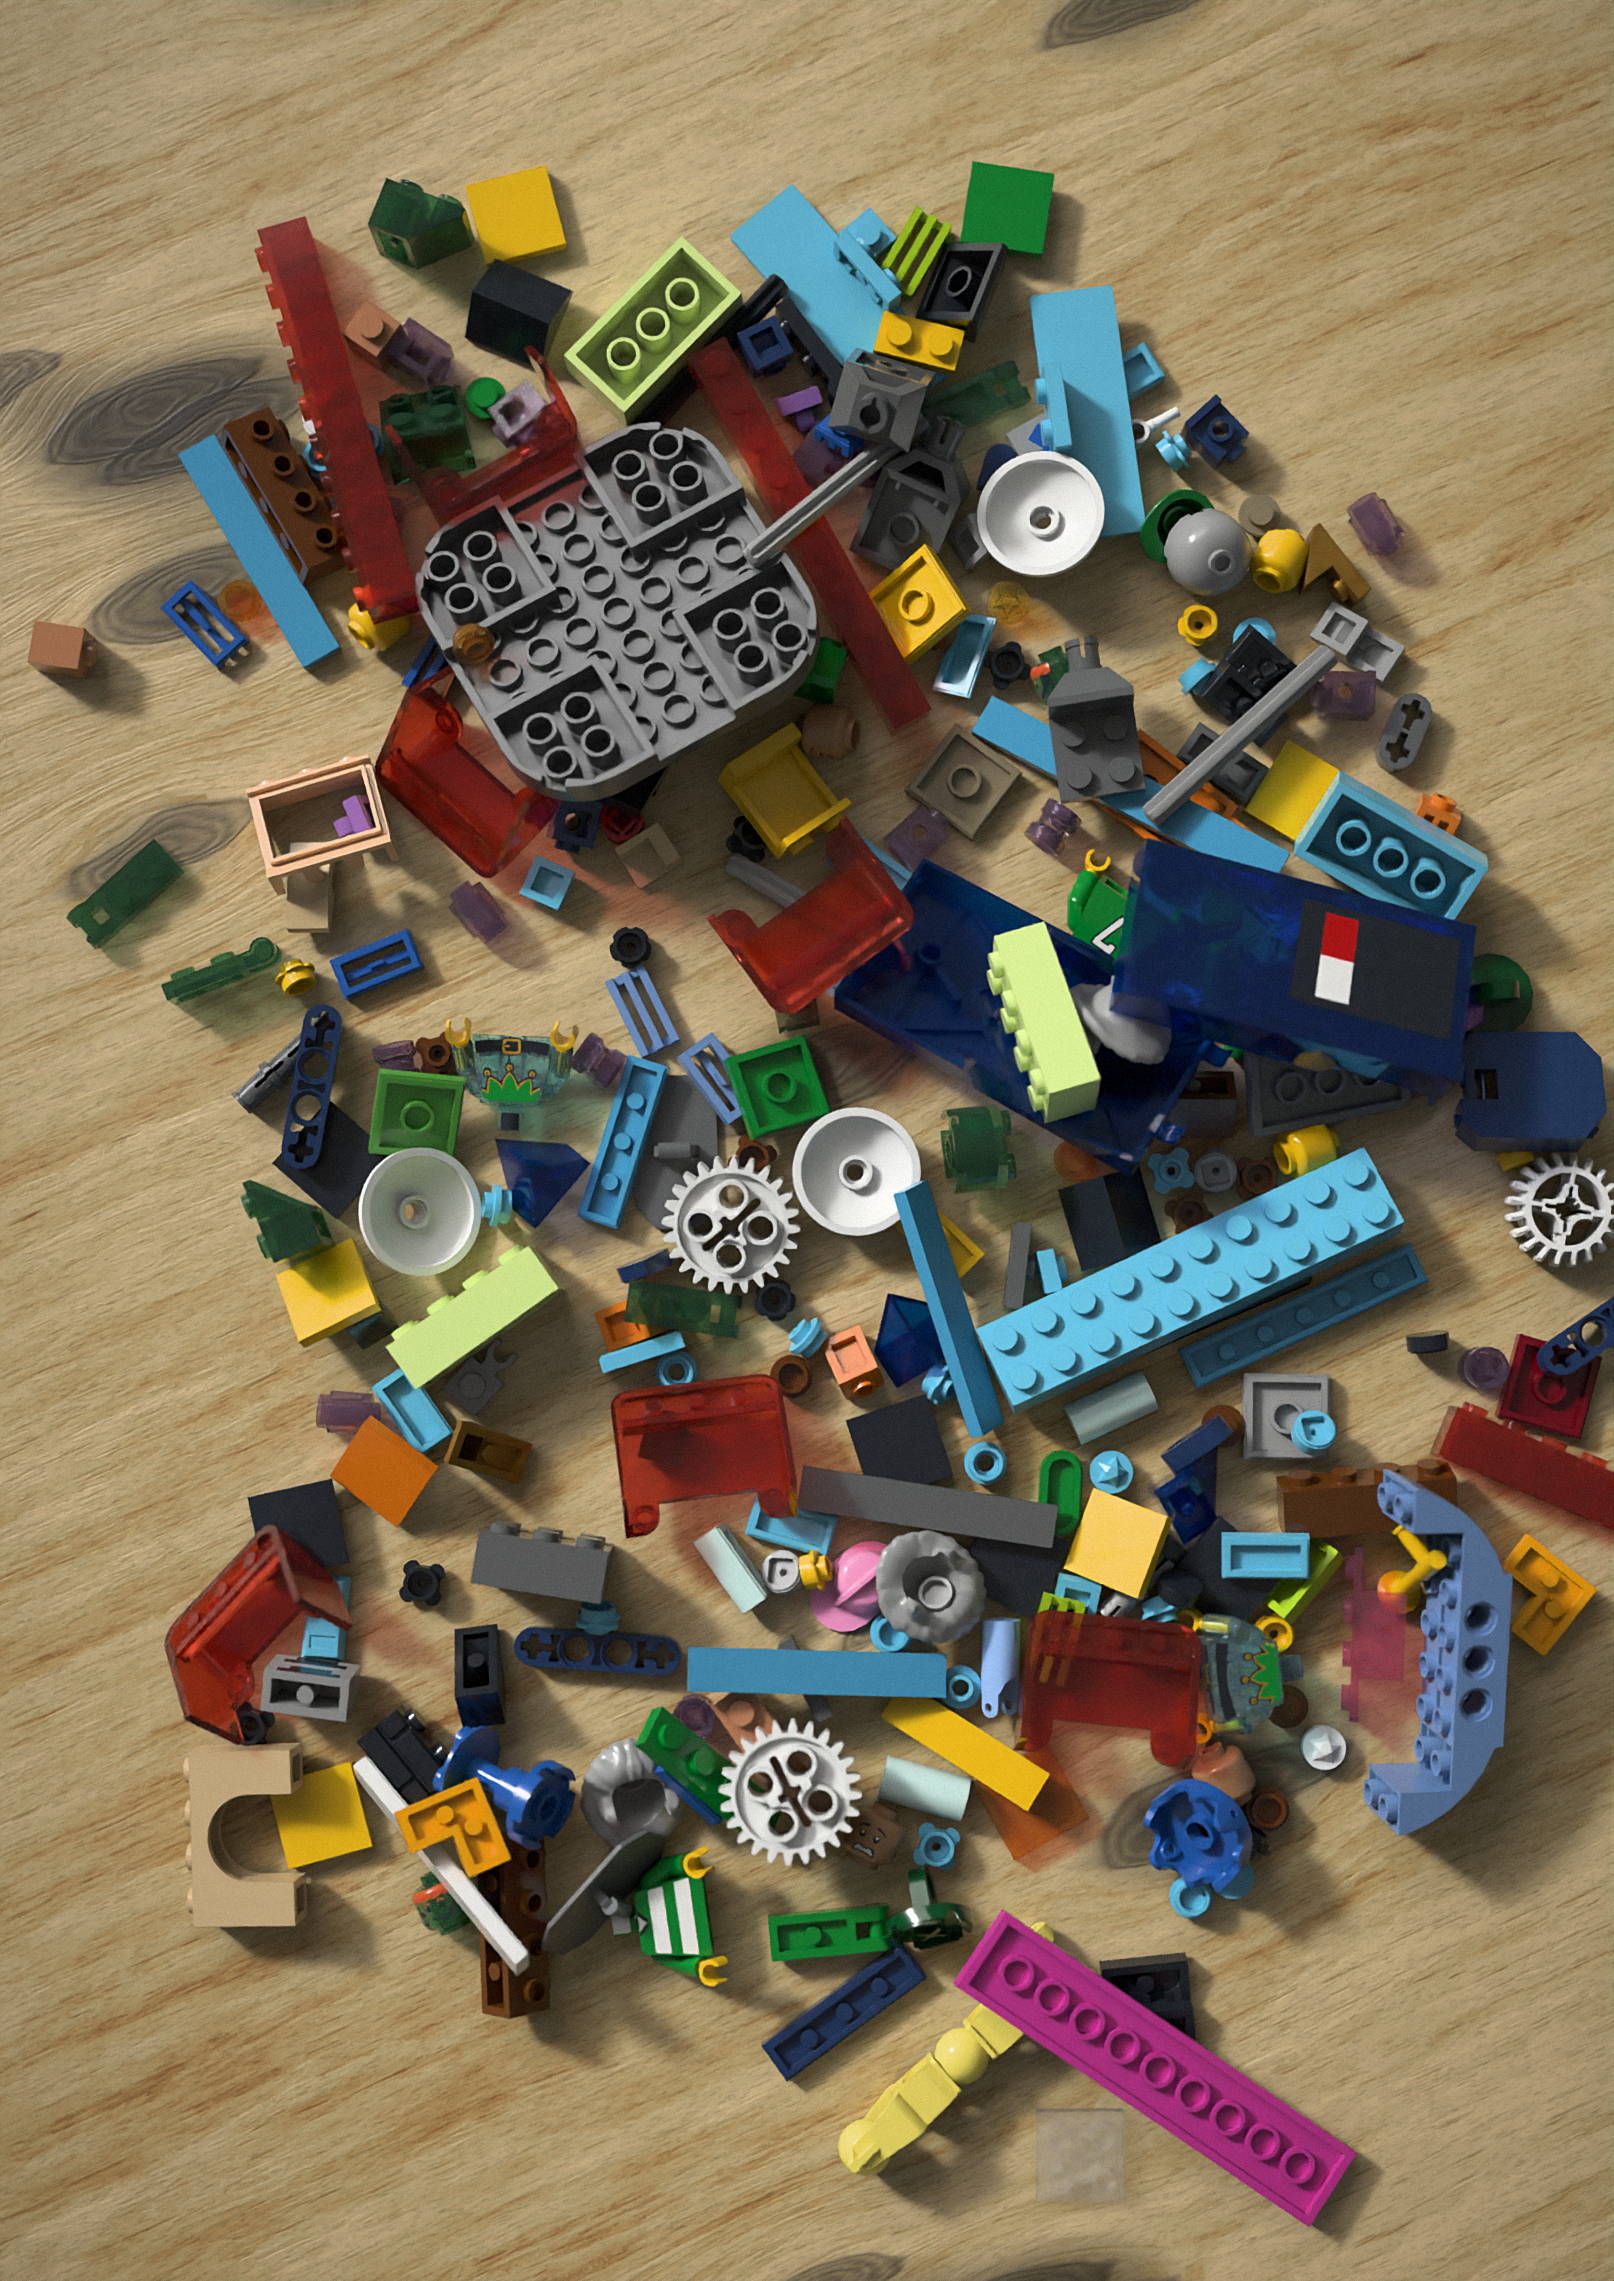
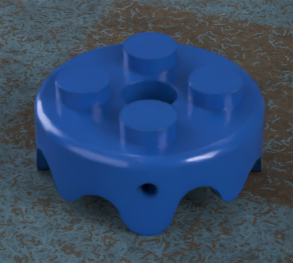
M1182 1779L1171 1783L1150 1802L1151 1806L1145 1815L1143 1826L1152 1829L1154 1833V1845L1149 1853V1860L1155 1869H1172L1182 1876L1185 1885L1191 1888L1212 1883L1215 1892H1219L1246 1866L1251 1857L1253 1847L1252 1832L1240 1806L1220 1788L1197 1779ZM1195 1823L1205 1827L1209 1837L1202 1835L1201 1829Z

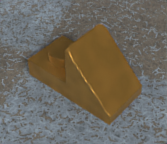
M1318 523L1312 528L1306 538L1309 553L1306 569L1300 580L1299 595L1326 577L1329 581L1327 582V587L1333 597L1340 603L1345 601L1349 608L1352 609L1364 600L1371 587L1324 527Z
M458 1421L444 1462L519 1484L532 1443L490 1430L474 1422Z

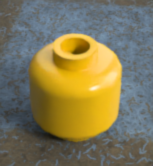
M1276 529L1268 531L1262 536L1251 556L1249 564L1253 580L1258 587L1269 593H1280L1292 590L1299 584L1306 569L1309 547L1302 535L1292 529Z
M373 588L350 608L348 614L350 623L347 625V628L355 640L366 650L370 651L374 648L379 651H386L409 631L411 623L407 612L411 608L397 591L393 590L389 594L383 589Z
M1325 1124L1291 1130L1278 1134L1277 1142L1273 1146V1156L1281 1172L1297 1179L1337 1159V1151L1340 1149V1142L1336 1132L1330 1127L1327 1128Z

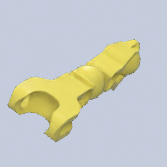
M1039 1922L1030 1927L1053 1943V1930L1046 1922ZM980 2003L962 2021L963 2028L952 2029L942 2036L937 2043L934 2055L929 2052L925 2058L913 2066L902 2078L885 2090L863 2119L856 2120L845 2128L840 2135L838 2144L839 2157L844 2166L854 2174L862 2176L875 2175L884 2170L890 2162L892 2154L920 2136L927 2126L962 2091L960 2085L969 2084L981 2078L988 2067L990 2056L995 2060L1024 2033Z

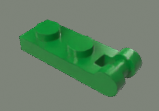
M870 1903L854 1907L769 1914L768 1925L772 1962L879 1952L892 1949V1945L888 1941L885 1920L889 1918L888 1903ZM868 1922L869 1935L857 1937L855 1923Z

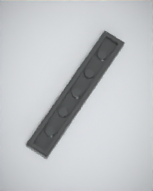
M803 1465L796 1509L1052 1548L1058 1505Z

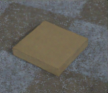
M955 723L905 788V792L972 842L1020 779L1023 772Z

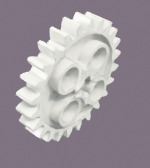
M733 1155L729 1166H724L720 1156H716L713 1163L714 1169L711 1170L701 1161L697 1165L698 1177L688 1171L684 1173L683 1178L688 1185L687 1188L677 1184L672 1188L679 1201L667 1200L665 1203V1207L674 1212V1215L666 1216L662 1219L663 1225L673 1227V1231L667 1233L663 1240L664 1242H676L677 1244L670 1252L669 1257L677 1258L683 1256L685 1260L679 1269L681 1273L690 1268L696 1270L693 1277L694 1284L699 1282L704 1276L709 1278V1291L716 1287L718 1281L724 1282L726 1294H730L733 1284L738 1282L742 1291L747 1293L750 1284L749 1280L754 1279L760 1287H763L765 1285V1272H768L775 1278L779 1276L780 1271L776 1261L787 1265L790 1263L791 1258L784 1251V1248H797L798 1242L788 1236V1234L800 1232L801 1224L792 1222L789 1218L799 1214L800 1209L796 1206L786 1205L793 1197L794 1192L793 1190L782 1193L779 1191L784 1180L782 1176L773 1181L767 1178L771 1166H765L760 1172L754 1171L755 1158L751 1157L745 1167H740L737 1155ZM732 1184L740 1187L744 1192V1200L739 1204H729L722 1197V1188ZM753 1199H760V1205L741 1219L738 1226L739 1232L732 1228L709 1250L703 1249V1244L721 1231L725 1223L724 1216L732 1220ZM696 1213H704L711 1218L713 1228L708 1232H698L692 1227L690 1218ZM758 1216L766 1217L772 1222L773 1231L768 1235H757L751 1229L750 1221ZM728 1244L736 1246L741 1252V1260L732 1264L723 1261L719 1255L720 1247Z
M791 1718L788 1730L782 1731L778 1721L773 1720L772 1733L768 1735L760 1726L756 1727L757 1741L753 1743L750 1739L743 1736L740 1742L745 1750L744 1754L732 1750L729 1754L731 1760L737 1765L736 1768L723 1767L722 1774L732 1780V1783L723 1784L719 1787V1793L731 1796V1799L722 1803L720 1808L721 1811L734 1812L735 1814L727 1822V1828L741 1826L742 1831L737 1838V1842L740 1844L751 1838L754 1841L751 1854H757L764 1847L768 1849L767 1857L770 1863L775 1859L778 1852L784 1854L786 1866H790L793 1853H799L804 1864L809 1862V1850L815 1849L822 1858L825 1857L824 1843L826 1841H829L836 1847L841 1845L836 1833L838 1829L848 1833L852 1831V1826L845 1819V1816H859V1809L849 1803L850 1800L862 1798L861 1790L850 1787V1784L861 1779L860 1772H847L846 1770L854 1762L853 1755L840 1758L838 1754L841 1752L844 1742L839 1740L830 1746L827 1743L830 1730L827 1728L818 1737L813 1735L812 1721L808 1722L804 1731H798L795 1718ZM795 1751H804L812 1758V1764L804 1772H795L788 1766L787 1759L789 1755ZM775 1756L778 1758L792 1787L801 1786L798 1790V1801L811 1821L809 1827L803 1825L792 1799L789 1796L781 1798L783 1782L770 1762L771 1757ZM756 1772H765L771 1776L774 1784L769 1791L757 1793L749 1786L748 1780L750 1776ZM824 1790L828 1792L833 1799L831 1807L825 1811L812 1809L808 1804V1798L814 1791ZM779 1811L787 1812L792 1816L794 1824L788 1831L777 1832L770 1826L769 1819L771 1815Z

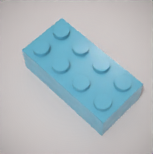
M1340 770L1294 843V855L1426 931L1445 935L1489 869L1486 854Z

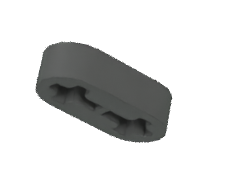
M1416 693L1405 694L1391 709L1375 751L1376 761L1385 771L1392 773L1401 772L1415 759L1432 715L1431 704L1424 696ZM1411 704L1417 706L1416 714L1421 716V719L1416 718L1409 726V729H1405L1403 725L1406 720V714L1401 709H1407ZM1398 737H1402L1404 741L1401 746V752L1406 755V758L1400 757L1396 762L1390 760L1391 753L1385 749L1386 747L1391 748L1397 742Z

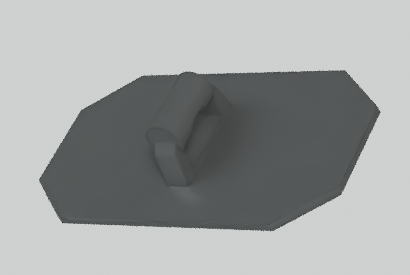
M688 1075L668 1076L634 1182L635 1207L656 1229H673V1227L662 1224L664 1217L674 1215V1212L665 1207V1203L667 1200L679 1201V1198L672 1191L675 1184L688 1187L683 1178L684 1173L688 1171L698 1177V1163L702 1161L710 1170L714 1169V1158L718 1156L717 1113ZM704 1213L692 1215L690 1218L692 1227L700 1228L709 1216Z
M641 1830L618 1844L547 1924L541 1949L565 1955L590 1940L610 1916L622 1919L628 1918L632 1913V1905L625 1901V1899L640 1883L642 1875L661 1860L667 1837L648 1830Z

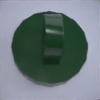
M1486 953L1472 957L1458 967L1454 1000L1484 1005L1482 1022L1469 1029L1467 1033L1470 1034L1472 1031H1514L1524 1023L1532 1008L1533 990L1529 976L1517 962L1504 955Z
M927 1866L908 1871L913 1908L896 1914L886 1922L889 1944L898 1949L905 1948L904 1942H913L914 1949L924 1950L958 1941L963 1937L962 1930L968 1933L971 1932L973 1924L970 1908L963 1904L938 1903L934 1882Z

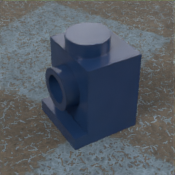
M775 315L737 333L738 350L753 379L761 375L767 378L778 374L786 368V363L791 361L790 356L794 355V351Z
M1217 394L1185 422L1180 434L1213 470H1216L1224 461L1229 466L1233 464L1247 450L1244 443L1249 435V432L1221 403L1222 399ZM1218 426L1226 436L1217 437L1212 429Z
M555 799L546 837L555 839L554 848L579 854L580 846L593 849L604 804L596 800L569 802ZM574 813L578 818L577 826L573 829H568L565 826L566 816Z

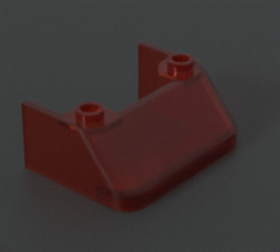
M532 345L525 347L524 350L552 402L543 407L534 419L536 437L462 479L458 472L448 467L436 468L422 476L392 425L389 424L383 428L433 519L440 528L462 513L496 495H499L501 500L505 502L575 464L572 454L584 448L577 420L547 361Z
M448 666L406 690L375 763V772L383 788L481 877L492 878L503 871L552 820L561 800L544 796L528 786L520 789L517 795H515L459 744L464 729L462 717L445 700V696L455 676L451 667Z
M267 1525L259 1530L173 1622L167 1632L164 1643L185 1721L238 1746L244 1741L236 1710L251 1698L255 1689L254 1673L251 1664L302 1611L313 1619L322 1618L345 1631H348L353 1626L337 1581L288 1533L273 1525Z

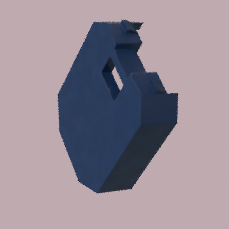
M1472 1031L1457 1045L1453 1053H1449V1065L1452 1068L1453 1079L1462 1080L1463 1099L1459 1100L1453 1116L1454 1127L1457 1130L1455 1136L1473 1151L1578 1152L1587 1139H1592L1600 1130L1598 1126L1607 1113L1602 1060L1576 1032ZM1485 1073H1494L1496 1099H1487ZM1475 1079H1476V1084H1477V1096H1478V1099H1476Z

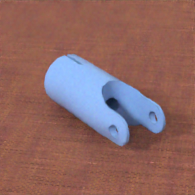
M1007 1617L982 1618V1711L988 1718H994L998 1715L1000 1704L1002 1711L1008 1716L1014 1715L1018 1710L1021 1619ZM1009 1701L1012 1703L1011 1708L1008 1706ZM988 1704L992 1707L991 1711L988 1709Z

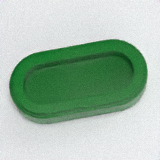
M1055 1450L1048 1453L1041 1461L1039 1467L1037 1502L1058 1505L1055 1536H1065L1072 1533L1077 1528L1081 1518L1083 1467L1080 1460L1073 1453L1065 1450Z

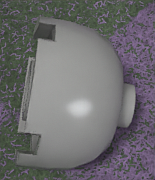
M1212 508L1202 509V512H1197L1192 516L1187 514L1180 518L1170 530L1164 546V557L1167 558L1168 572L1171 578L1187 591L1206 597L1222 595L1236 587L1246 575L1251 562V543L1244 528L1230 515Z

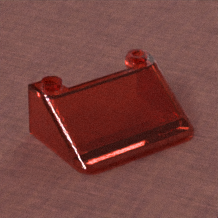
M846 816L839 820L840 827L830 834L826 842L827 857L837 871L767 923L758 928L748 914L735 909L725 911L717 917L711 914L706 918L768 1004L781 1014H793L800 1011L904 935L913 923L914 913L911 904Z
M754 1374L633 1389L621 1392L613 1399L611 1403V1418L626 1539L642 1537L652 1533L660 1522L659 1504L757 1492L759 1507L767 1516L776 1519L797 1517V1476L782 1388L774 1377L766 1374Z
M1056 1610L1039 1612L1032 1618L1028 1627L1013 1750L1034 1752L1045 1747L1052 1735L1053 1720L1149 1730L1150 1751L1154 1759L1166 1767L1185 1769L1196 1755L1201 1641L1198 1634L1192 1628L1183 1624Z

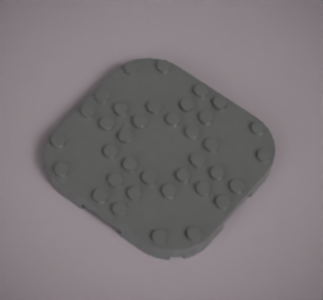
M649 422L631 425L612 432L573 453L575 464L505 502L501 500L499 495H496L457 516L435 534L424 550L426 558L420 573L416 572L415 593L425 623L513 773L529 788L544 796L562 801L585 802L617 794L782 703L804 683L815 664L819 650L820 629L814 600L807 584L785 550L783 552L779 550L759 567H753L744 557V548L763 533L766 527L746 498L742 484L720 451L704 436L684 427L683 431L662 428L661 422Z

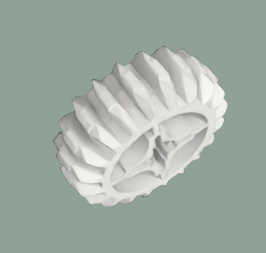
M1559 1153L1550 1154L1548 1164L1542 1157L1536 1158L1533 1162L1535 1172L1528 1167H1523L1519 1171L1526 1183L1514 1180L1509 1185L1513 1191L1519 1193L1518 1197H1506L1504 1202L1508 1206H1516V1213H1509L1504 1216L1506 1222L1517 1221L1519 1226L1509 1232L1511 1238L1524 1235L1526 1239L1520 1244L1519 1249L1522 1252H1526L1536 1246L1533 1260L1541 1262L1548 1254L1550 1267H1558L1562 1262V1258L1567 1267H1576L1578 1256L1584 1263L1593 1261L1591 1249L1598 1253H1604L1607 1250L1601 1237L1609 1240L1614 1239V1230L1608 1227L1609 1223L1614 1224V1214H1611V1208L1614 1207V1199H1609L1608 1195L1609 1192L1614 1191V1182L1603 1185L1601 1181L1605 1178L1607 1171L1601 1168L1591 1174L1593 1160L1586 1158L1578 1166V1158L1575 1153L1567 1154L1564 1163ZM1554 1175H1561L1560 1185L1555 1186V1191L1550 1199L1534 1198L1537 1189L1545 1180ZM1575 1180L1588 1191L1593 1207L1587 1206L1580 1201L1578 1185H1575ZM1566 1201L1565 1206H1569L1570 1211L1580 1214L1569 1215L1560 1219L1561 1214H1557L1556 1209L1547 1207ZM1532 1213L1539 1214L1546 1219L1551 1241L1538 1230ZM1577 1221L1592 1222L1583 1238L1574 1244L1565 1245L1566 1235H1571L1573 1225Z

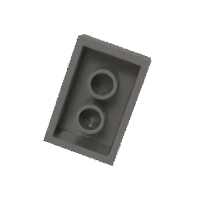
M496 1520V1522H491V1526L479 1530L470 1583L601 1604L606 1598L614 1546L605 1545L606 1537L580 1533V1536H577V1540L562 1538L564 1530L542 1526L534 1529V1533L520 1531L521 1523L507 1520Z

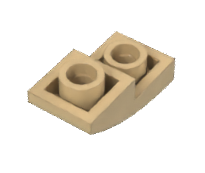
M326 842L291 843L290 853ZM334 863L321 866L324 878L319 882H308L303 872L287 877V930L289 933L331 932L335 895L331 888Z

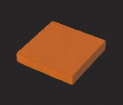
M370 1415L358 1430L330 1474V1477L395 1527H398L404 1521L439 1467Z

